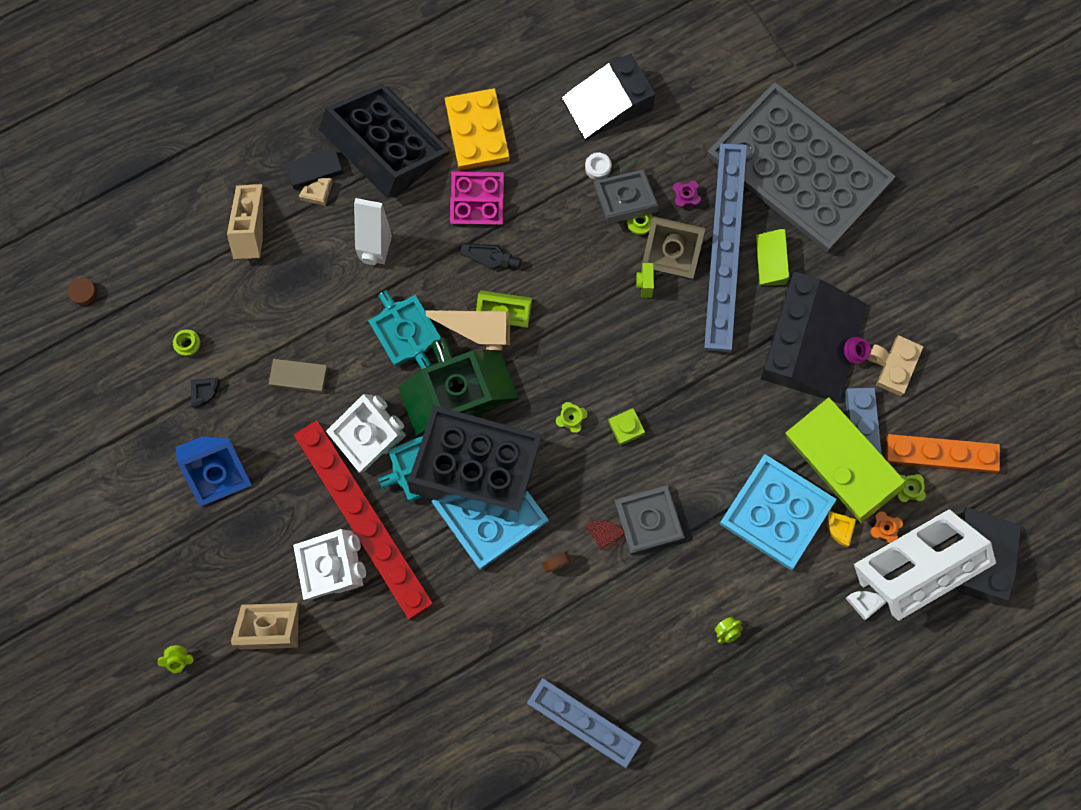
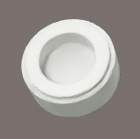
M603 153L591 154L585 163L587 175L594 180L608 177L611 172L610 158Z

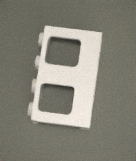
M947 510L855 563L854 567L860 585L863 588L870 585L888 602L891 614L899 621L995 565L996 560L991 542L951 510ZM957 533L964 537L943 551L936 552L932 549ZM909 561L915 565V567L893 580H886L883 577Z

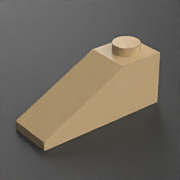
M262 184L236 186L227 231L233 259L260 258L263 241Z
M426 310L427 317L478 344L486 345V350H502V345H510L511 313Z

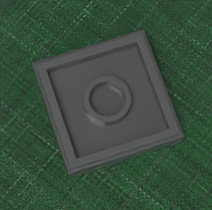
M644 169L594 181V189L607 224L659 212L658 203Z
M668 485L614 500L630 554L684 539Z

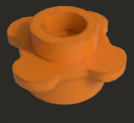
M885 512L877 513L875 516L876 522L873 528H871L870 533L874 538L887 541L890 544L898 539L897 533L899 528L903 526V522L898 517L892 518L887 516ZM884 526H889V530H885Z

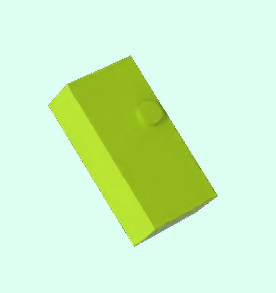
M829 397L785 433L792 446L860 523H863L905 488L903 478Z

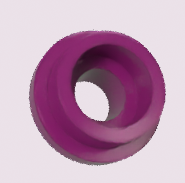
M852 337L845 343L844 352L849 362L860 364L870 356L871 348L865 339Z

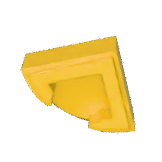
M829 511L826 520L831 536L842 546L849 547L856 519Z

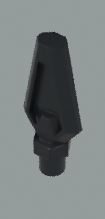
M463 243L460 251L461 255L490 269L499 266L506 268L510 266L519 269L522 261L521 258L505 253L499 245Z

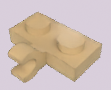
M899 335L895 338L889 353L883 347L874 344L867 360L884 366L876 386L902 396L905 393L923 346Z

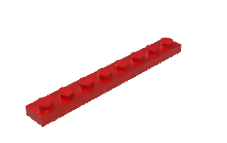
M316 420L295 433L296 440L354 533L359 538V541L407 618L411 620L433 606L432 601L319 422Z

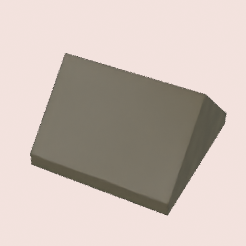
M653 217L643 263H653V270L693 279L705 228Z

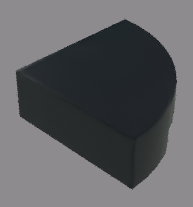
M218 377L191 380V406L193 408L202 407L215 397L220 385Z

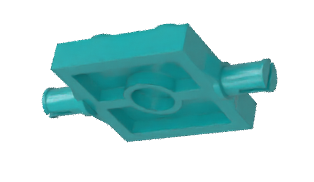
M388 290L383 291L386 298L381 292L378 297L381 299L385 309L368 321L394 367L396 368L413 359H416L421 369L426 368V366H432L425 353L432 348L431 343L437 340L438 343H441V337L430 318L426 316V312L416 295L405 301L395 303Z
M423 436L388 450L393 462V473L378 478L382 489L398 482L404 489L409 502L423 497L410 493L408 485Z

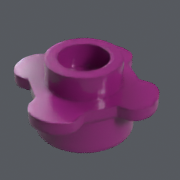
M690 181L686 184L677 182L673 185V191L676 193L675 204L678 207H690L700 203L701 198L697 194L698 183L695 181Z

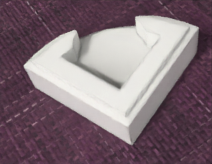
M869 591L854 592L846 597L847 601L864 620L887 602L880 594Z

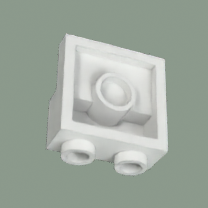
M363 394L326 431L359 472H365L382 454H388V450L394 448L406 436L402 431L404 428L402 421L394 415L391 417L385 409L388 406L378 395Z
M340 529L293 545L303 600H312L331 593H342L363 586L362 578H365L366 570L363 563L358 560L357 551L360 550L361 545L359 538L353 534V531Z

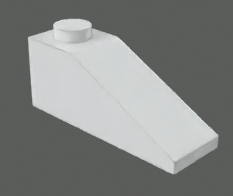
M355 198V250L358 258L363 263L369 265L385 264L392 234L383 204Z

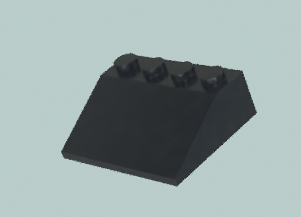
M383 84L326 107L319 128L326 138L387 199L406 190L450 152Z
M794 271L787 286L760 379L823 399L829 397L833 402L839 403L851 363L845 356L844 346L848 339L858 337L867 304L819 278Z
M434 405L408 480L409 492L518 523L542 435Z

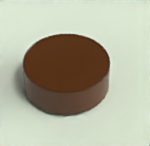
M78 278L70 283L68 296L75 304L86 306L95 300L97 289L89 279Z
M567 551L543 562L542 565L545 571L549 573L571 563V558Z

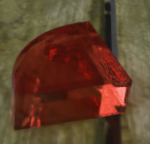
M594 521L585 526L601 550L624 535L620 527L608 521Z

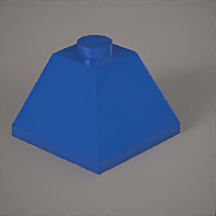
M199 437L176 447L177 464L200 507L252 486L230 438Z

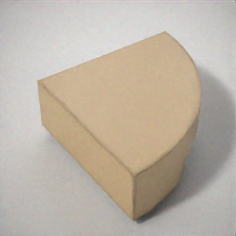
M321 178L309 186H305L299 195L300 200L325 206L333 183L332 180Z

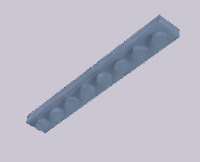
M720 143L704 350L732 351L747 145Z

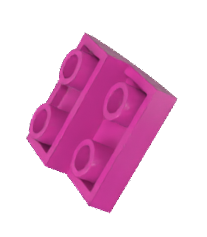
M452 172L450 224L503 225L504 172Z

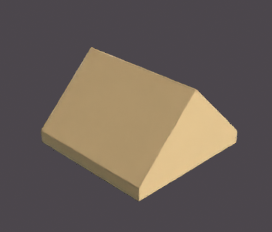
M298 603L241 605L231 639L232 646L241 650L298 648Z

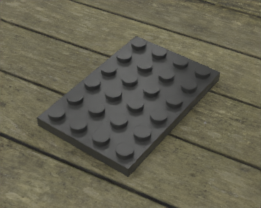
M775 82L707 152V157L718 165L720 143L747 145L744 186L827 253L896 177Z

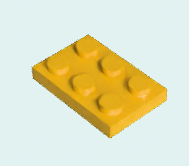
M495 88L445 97L459 171L510 161Z

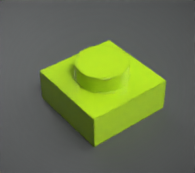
M642 263L641 272L636 273V288H641V298H652L654 289L653 263Z
M633 408L608 419V423L620 446L645 435V431Z

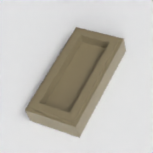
M273 359L268 385L274 388L324 393L328 367L321 364Z

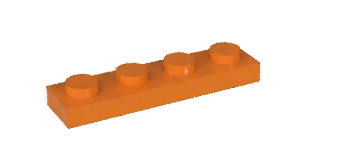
M888 434L886 436L885 460L889 464L996 474L1000 471V444Z

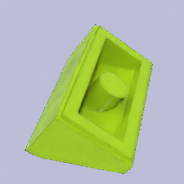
M785 229L756 235L759 285H786L789 279Z
M480 291L478 293L476 311L511 313L510 325L528 328L533 298Z

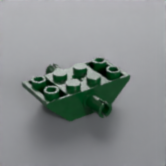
M440 338L443 349L440 348L437 340L431 343L438 363L421 369L398 387L416 437L424 435L434 405L477 417L478 414L519 400L500 350H472L454 357L447 338ZM459 386L462 391L455 393L454 388Z

